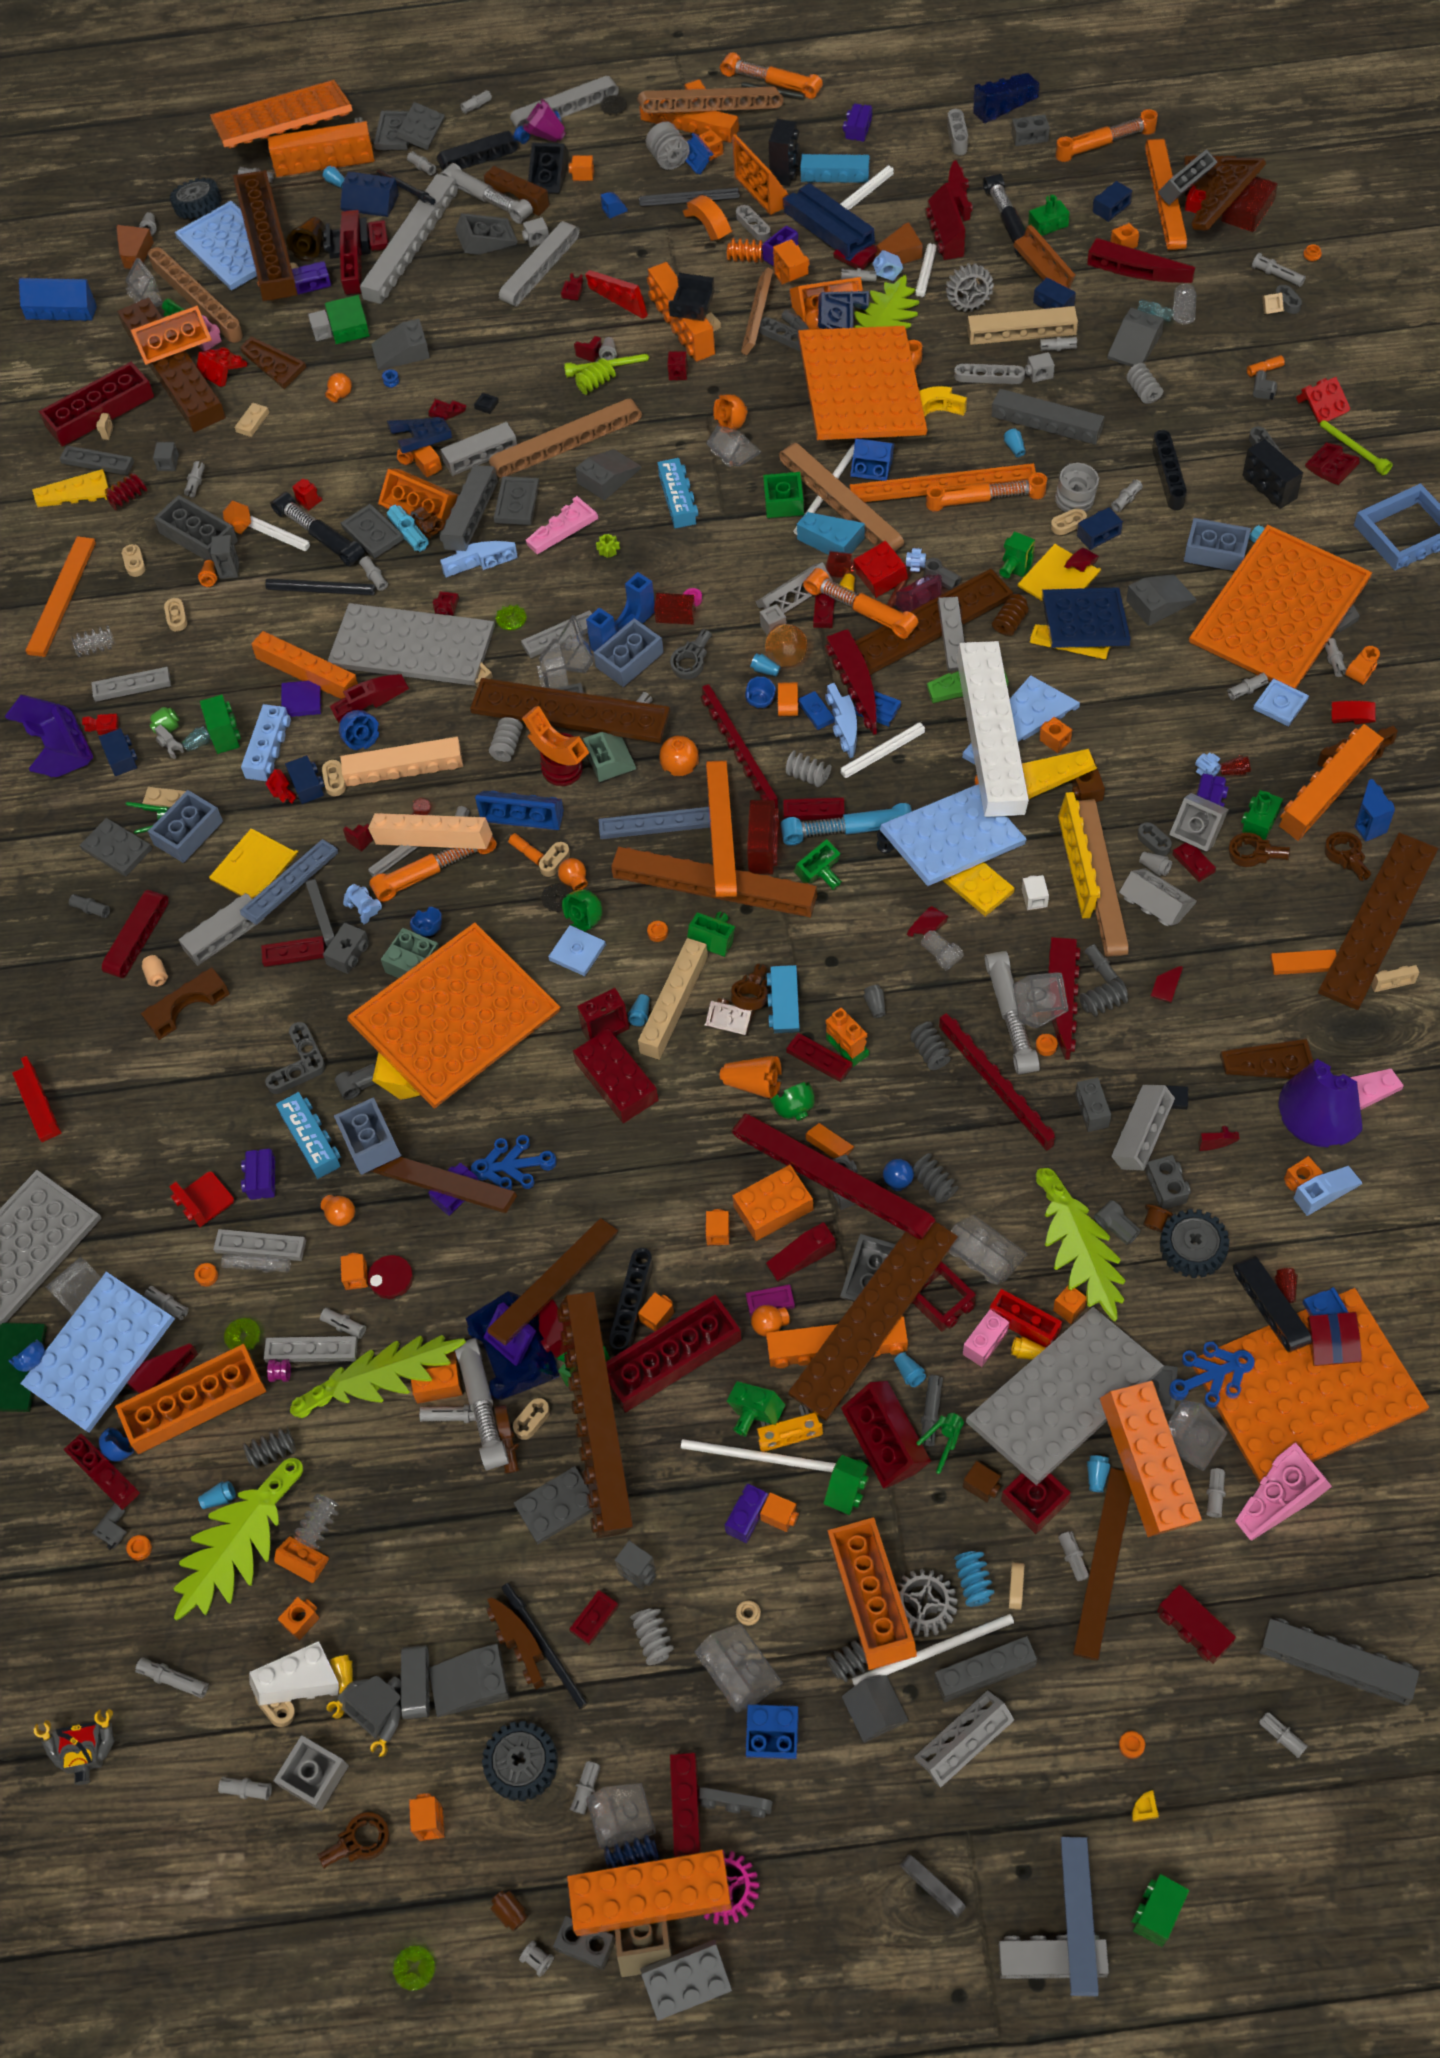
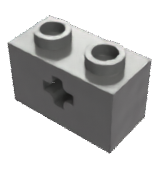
M344 923L323 953L327 966L348 974L357 965L358 958L362 952H365L369 946L366 931Z

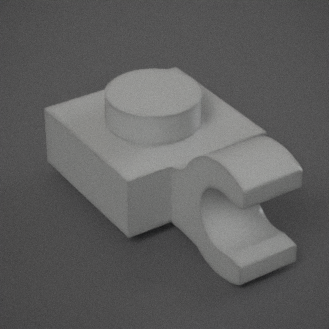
M161 724L155 728L157 742L162 747L166 746L168 748L171 758H176L175 750L184 752L182 745L176 742L173 736Z

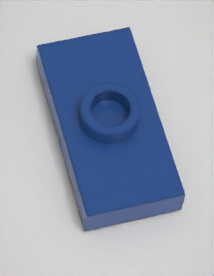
M815 691L798 699V704L817 730L835 722V718Z

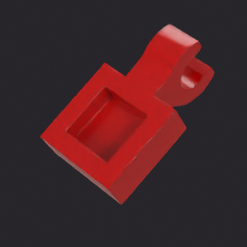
M117 713L97 715V719L83 717L82 725H85L84 730L86 732L97 730L98 735H104L118 729L119 718Z
M274 769L265 783L273 797H278L282 802L288 799L290 803H293L296 795L287 789V786L290 784L281 770Z

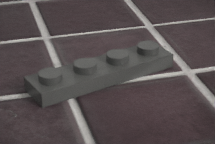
M66 446L59 458L62 464L94 470L103 469L105 472L128 475L134 464L132 457L73 446Z

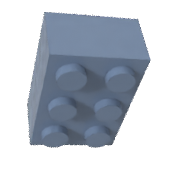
M1194 518L1184 562L1236 571L1245 557L1251 528Z
M634 618L594 652L595 666L620 686L624 687L664 653L662 638Z
M187 790L148 830V833L156 847L184 863L217 829L223 820L217 807Z
M374 1097L334 1115L361 1175L401 1156Z

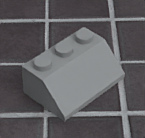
M1146 868L1131 871L1119 892L1124 895L1126 901L1138 904L1143 912L1157 916L1159 918L1158 921L1166 926L1178 924L1197 902Z

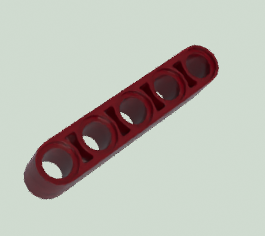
M146 890L102 962V971L104 973L119 978L126 977L168 906L167 895L152 890Z

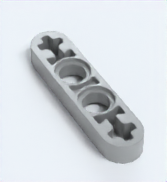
M959 364L955 367L954 377L959 382L1020 384L1025 379V369L1021 366ZM977 372H984L985 374H984V375H977L976 373H977ZM997 372H1000V373H1002L1003 375H1002V376H996V375H994V374L997 373Z

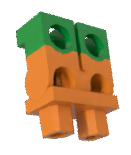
M839 1008L832 1013L831 1017L825 1020L827 1024L826 1040L838 1053L840 1052L843 1058L852 1062V1067L869 1056V1050L865 1047L867 1033L843 1008Z

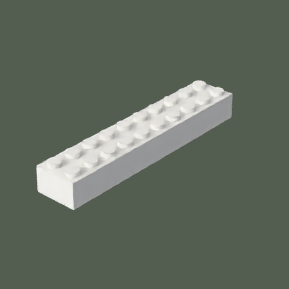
M999 642L959 643L956 659L984 817L1025 815L1029 800Z

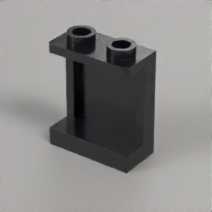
M365 217L359 218L361 255L371 254L369 228ZM326 223V230H323L324 239L326 240L324 241L325 252L329 253L330 259L340 258V229L332 230L330 223Z
M679 273L677 277L678 288L674 299L669 301L670 316L704 321L715 292L714 277Z

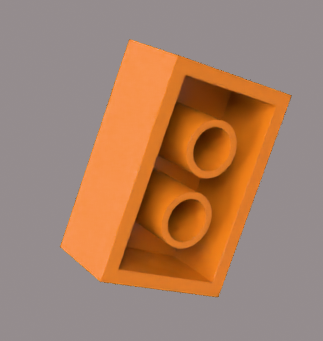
M791 1165L732 1195L733 1206L755 1241L813 1211V1198Z

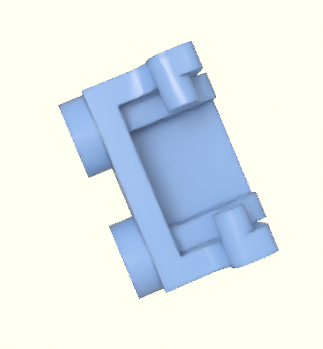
M352 884L344 895L343 905L350 909L355 905L358 908V913L361 915L360 919L363 924L368 923L370 917L378 914V911L382 908L380 901L372 899L367 888L364 886L360 887Z

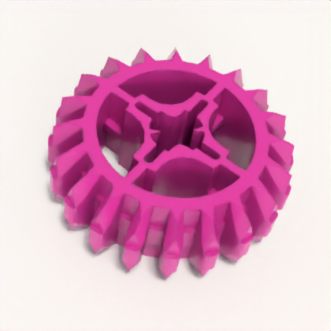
M733 1851L730 1852L729 1859L725 1858L726 1867L737 1870L742 1876L727 1877L728 1883L731 1884L729 1891L732 1910L704 1915V1919L708 1920L714 1914V1924H718L720 1917H723L724 1925H728L729 1916H733L734 1922L737 1923L739 1922L737 1916L739 1912L746 1918L748 1913L744 1907L747 1906L750 1909H754L755 1905L749 1899H758L759 1897L758 1893L751 1891L759 1888L758 1882H751V1880L757 1877V1873H747L751 1870L752 1864L749 1862L742 1866L745 1859L742 1855L737 1861H734L735 1852ZM746 1883L745 1893L742 1899L735 1905L733 1893L740 1888V1885Z

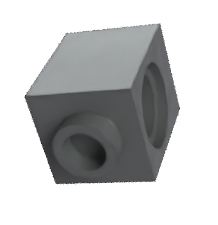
M157 442L153 456L157 470L176 471L179 454L175 443Z

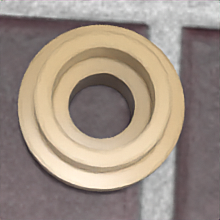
M744 1601L737 1607L736 1616L741 1624L751 1626L760 1619V1608L755 1602ZM750 1610L753 1612V1615L745 1617L744 1612Z

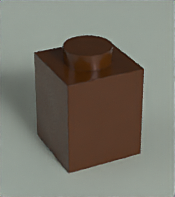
M976 1461L963 1481V1488L987 1503L991 1497L996 1498L1002 1488L999 1485L1001 1476Z

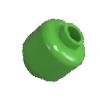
M162 707L150 716L152 722L150 727L156 734L155 728L161 724L171 733L179 727L178 721L180 719L171 707L169 709Z

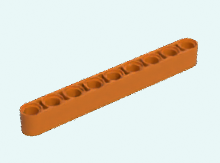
M1146 140V156L1167 250L1186 249L1187 237L1178 198L1168 205L1158 193L1173 177L1165 140Z
M706 761L716 898L737 897L727 761Z

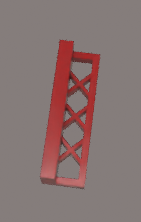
M24 1056L21 1058L24 1067L12 1072L36 1133L40 1141L44 1142L62 1133L36 1070L28 1057Z

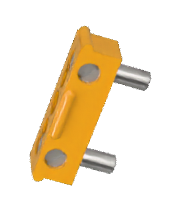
M802 1404L799 1406L800 1417L782 1421L776 1425L766 1423L767 1426H765V1422L760 1421L762 1427L757 1428L760 1451L765 1452L822 1436V1423H819L815 1413L809 1414L808 1408L804 1405L802 1407Z

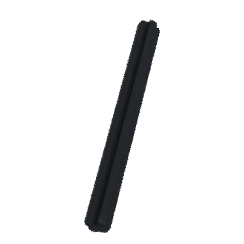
M739 188L645 195L639 197V204L642 207L687 203L700 195H705L712 200L739 198L740 194Z
M269 578L265 582L267 590L375 595L376 591L374 584Z

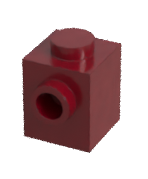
M668 351L669 380H687L686 351Z

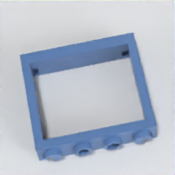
M1421 483L1357 512L1354 526L1394 571L1404 566L1407 567L1410 563L1422 560L1427 555L1440 551V533L1400 552L1374 524L1419 503L1440 526V504Z

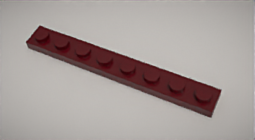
M709 684L702 686V695L700 697L703 705L709 708L711 719L713 721L716 720L718 723V730L721 735H725L729 749L733 748L736 761L738 763L741 762L743 765V772L747 778L750 777L752 780V787L755 792H759L763 806H767L771 813L778 810L777 796Z
M947 1013L942 1015L939 1021L941 1031L1046 1151L1054 1146L1055 1140L1053 1130L1049 1126H1045L1039 1114L1035 1110H1031L1027 1105L1026 1099L1021 1094L1018 1095L1012 1083L1002 1077L998 1067L988 1061L985 1052L974 1045L971 1036L960 1029L957 1020L951 1018Z

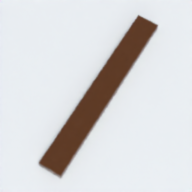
M398 1157L370 1170V1172L505 1214L517 1197L515 1191L403 1157Z
M600 1218L488 1328L487 1333L506 1346L617 1235L618 1230Z
M1114 1468L1110 1470L1073 1652L1074 1656L1098 1661L1131 1495V1488L1125 1471Z

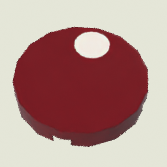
M396 1255L383 1256L376 1260L368 1273V1283L372 1291L377 1296L385 1299H393L396 1296L405 1294L413 1281L411 1266L407 1260Z

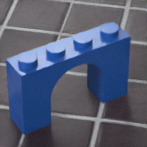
M637 572L625 583L626 605L615 622L614 617L601 608H598L586 619L592 651L595 652L634 618L643 624L656 612L653 584L650 579Z

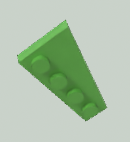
M959 670L927 683V690L932 703L963 696ZM1005 673L1006 684L1008 686L1009 681Z

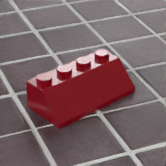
M945 183L928 199V208H925V215L927 219L929 218L930 230H933V238L937 242L938 253L942 254L943 260L964 257L965 227L950 185Z
M888 1381L868 1383L841 1407L883 1489L917 1474L931 1462L923 1445L916 1444L919 1438Z

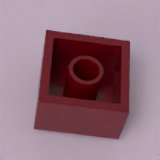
M1021 1473L1002 1491L1001 1502L1037 1534L1069 1503L1071 1492L1051 1473L1038 1485H1035L1028 1477Z

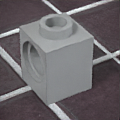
M542 217L523 223L524 230L522 231L524 241H528L530 247L540 245L549 236L548 228Z
M325 310L308 314L316 341L333 337Z
M1049 352L1028 357L1025 371L1026 375L1030 376L1032 383L1053 378L1054 363Z
M777 604L760 611L761 628L769 639L787 632L786 616Z

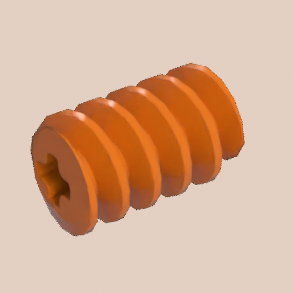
M732 238L731 243H728L727 260L730 261L733 257L734 261L740 258V261L744 262L746 258L747 262H751L753 258L754 262L757 263L760 258L762 263V240L756 245L754 239L751 244H749L748 239L742 244L740 238L738 243H735V239Z

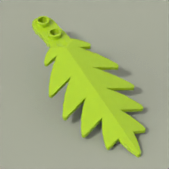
M906 275L899 278L894 284L885 282V294L873 290L870 291L871 298L875 304L869 302L868 308L864 310L867 314L857 311L853 312L855 319L861 325H856L855 328L905 326L906 329L911 327L910 323L900 322V320L918 316L917 312L903 310L919 304L918 300L906 299V297L915 292V288L906 287Z
M1038 1169L1036 1172V1182L1043 1187L1046 1197L1051 1201L1045 1216L1049 1217L1056 1214L1048 1229L1045 1246L1048 1247L1060 1239L1062 1241L1055 1259L1054 1269L1058 1270L1075 1260L1069 1277L1068 1289L1072 1290L1088 1280L1086 1291L1087 1306L1091 1307L1099 1302L1107 1315L1113 1321H1116L1117 1309L1115 1302L1123 1303L1124 1298L1111 1281L1124 1285L1125 1279L1106 1260L1117 1264L1121 1260L1108 1246L1098 1239L1101 1238L1109 1241L1110 1236L1093 1219L1086 1215L1089 1209L1071 1197L1052 1169Z
M441 1335L421 1347L423 1337L418 1336L398 1352L400 1343L398 1341L393 1342L374 1359H372L374 1351L369 1350L354 1361L345 1371L343 1367L338 1368L328 1381L314 1387L301 1397L294 1399L290 1407V1413L295 1417L304 1418L310 1414L313 1408L328 1404L332 1397L341 1402L349 1403L350 1400L346 1393L363 1400L380 1403L384 1400L377 1392L379 1388L396 1393L409 1394L410 1391L399 1376L418 1381H432L431 1376L422 1365H449L451 1362L446 1354L461 1347L466 1343V1340L455 1339L444 1342L445 1337Z
M288 1458L284 1460L258 1490L239 1492L238 1497L246 1501L233 1503L209 1513V1519L227 1524L204 1530L191 1537L192 1542L212 1548L198 1551L179 1561L180 1566L196 1570L197 1572L186 1577L174 1587L175 1592L183 1594L174 1615L176 1621L187 1615L196 1605H198L204 1615H207L212 1603L215 1584L229 1604L232 1603L235 1582L233 1562L249 1586L253 1584L254 1562L251 1541L265 1562H268L270 1557L268 1517L276 1526L279 1525V1515L275 1504L302 1475L303 1465L298 1459ZM289 1467H295L292 1471H287ZM279 1484L276 1489H271L272 1485Z

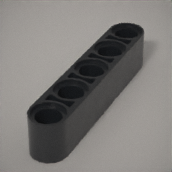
M503 131L441 151L437 155V161L442 171L452 163L457 164L462 170L512 154L517 151L518 143L510 131Z
M1158 430L1154 434L1152 451L1166 501L1170 509L1181 510L1185 505L1187 494L1185 482L1171 434L1166 430Z
M638 1248L631 1255L609 1337L611 1351L614 1356L631 1347L634 1342L639 1323L638 1312L643 1307L653 1270L652 1255L646 1248ZM641 1259L647 1260V1262L643 1264L637 1263ZM636 1279L642 1280L639 1284L632 1283ZM629 1300L637 1301L633 1305L626 1304ZM625 1320L631 1321L627 1326L621 1325ZM619 1341L626 1342L625 1345L621 1347L615 1346V1344Z
M1254 1255L1233 1264L1236 1278L1286 1351L1290 1353L1311 1344L1312 1339L1308 1329L1257 1256Z

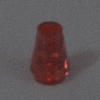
M1241 755L1220 764L1222 776L1246 775V773L1251 772L1248 756L1243 757Z
M1283 1268L1276 1270V1276L1274 1277L1277 1286L1289 1303L1296 1302L1298 1274H1295V1269Z

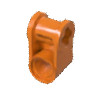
M1374 646L1365 647L1357 658L1351 662L1345 675L1364 685L1377 667V660L1380 656L1379 649Z

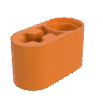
M798 682L778 683V716H798Z

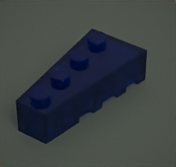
M1029 73L1011 76L1007 80L1002 78L994 83L989 81L982 86L976 84L974 86L973 113L983 123H988L1038 98L1040 83Z

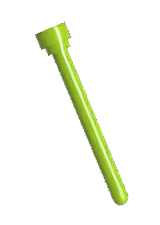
M641 354L607 361L613 367L648 361L649 355ZM571 362L564 363L566 378L574 377L577 372L587 369L594 362L575 365Z
M1323 420L1320 422V427L1374 464L1376 471L1382 476L1391 470L1392 462L1387 459H1379L1327 421Z

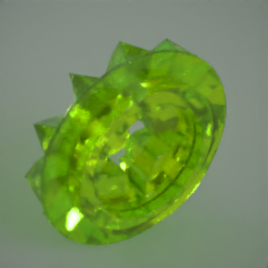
M509 604L508 607L502 606V609L497 611L496 622L499 627L505 630L518 629L526 621L524 608H520L518 604L515 606Z
M240 1318L228 1325L224 1333V1341L231 1350L242 1344L246 1346L247 1350H254L256 1343L260 1342L261 1332L255 1321L249 1318ZM242 1329L248 1335L243 1343L240 1338H237L241 1336Z
M410 1946L400 1951V1954L394 1960V1977L396 1982L406 1990L415 1991L424 1988L434 1975V1959L431 1953L421 1946ZM408 1959L413 1963L420 1962L417 1967L421 1975L420 1977L413 1972L407 1974L409 1970Z

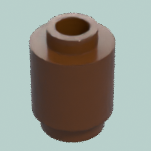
M502 1890L491 1900L494 1904L491 1907V1911L506 1929L510 1928L514 1932L527 1920L526 1909L511 1891L505 1893Z

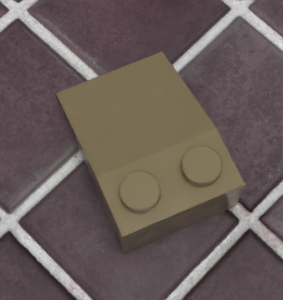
M668 1921L615 1930L617 1959L621 1977L641 1974V1968L672 1956Z

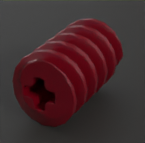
M131 473L129 478H123V482L118 481L117 485H111V489L106 488L105 494L112 508L117 510L116 504L123 507L122 500L128 504L129 496L134 500L136 499L134 493L141 496L140 489L147 492V488L137 475Z

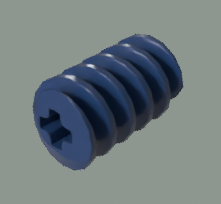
M647 1834L644 1835L642 1844L635 1837L634 1846L632 1847L626 1840L624 1841L623 1850H621L617 1843L614 1844L613 1853H611L607 1846L604 1848L608 1869L651 1862V1860H660L654 1837L651 1840Z

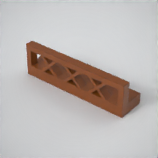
M1029 225L1024 236L1016 240L1013 246L1043 280L1049 278L1070 288L1075 274L1032 225Z

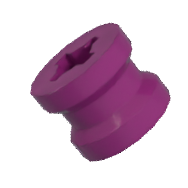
M270 1359L267 1367L268 1381L282 1380L283 1382H289L291 1376L290 1360L276 1361L275 1359Z

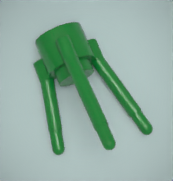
M168 298L162 304V309L165 311L164 317L184 311L182 307Z
M133 802L125 803L127 806L157 812L158 820L171 808ZM152 826L137 829L134 831V833L138 834L141 832H146Z
M948 1413L946 1417L940 1416L937 1423L916 1443L921 1445L941 1426L942 1434L949 1439L938 1464L937 1474L941 1473L949 1451L954 1450L960 1430L964 1425V1420L954 1413Z

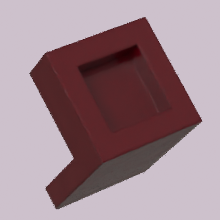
M594 336L589 344L576 341L574 343L576 357L595 362L599 357V350L602 346L601 338Z
M368 823L364 827L359 824L354 830L345 826L343 832L347 842L361 852L374 840L368 829Z

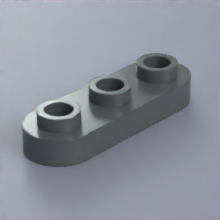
M698 1788V1801L701 1802V1807L715 1809V1806L726 1807L725 1810L731 1813H740L741 1810L750 1811L751 1816L765 1818L766 1814H771L773 1802L768 1799L709 1788Z

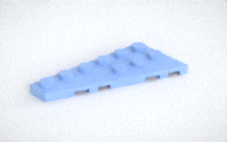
M1030 675L1010 698L1017 742L1039 732L1042 724L1050 721L1053 717L1061 719L1065 716V713L1072 709L1073 711L1078 709L1080 702ZM971 743L963 752L962 758L975 764Z

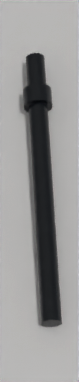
M380 168L377 170V175L395 178L397 186L417 196L420 201L431 205L435 204V198L431 197L426 191H420Z
M510 1583L504 1584L501 1589L510 1601L509 1606L515 1614L519 1615L529 1629L539 1648L578 1708H584L588 1704L527 1611L526 1603L522 1597L517 1596Z

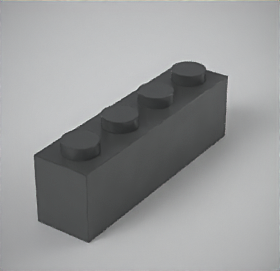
M1206 149L1174 175L1158 193L1170 205L1203 178L1218 163L1217 160Z
M1026 1636L936 1671L934 1681L945 1703L1032 1669L1036 1666L1037 1658Z

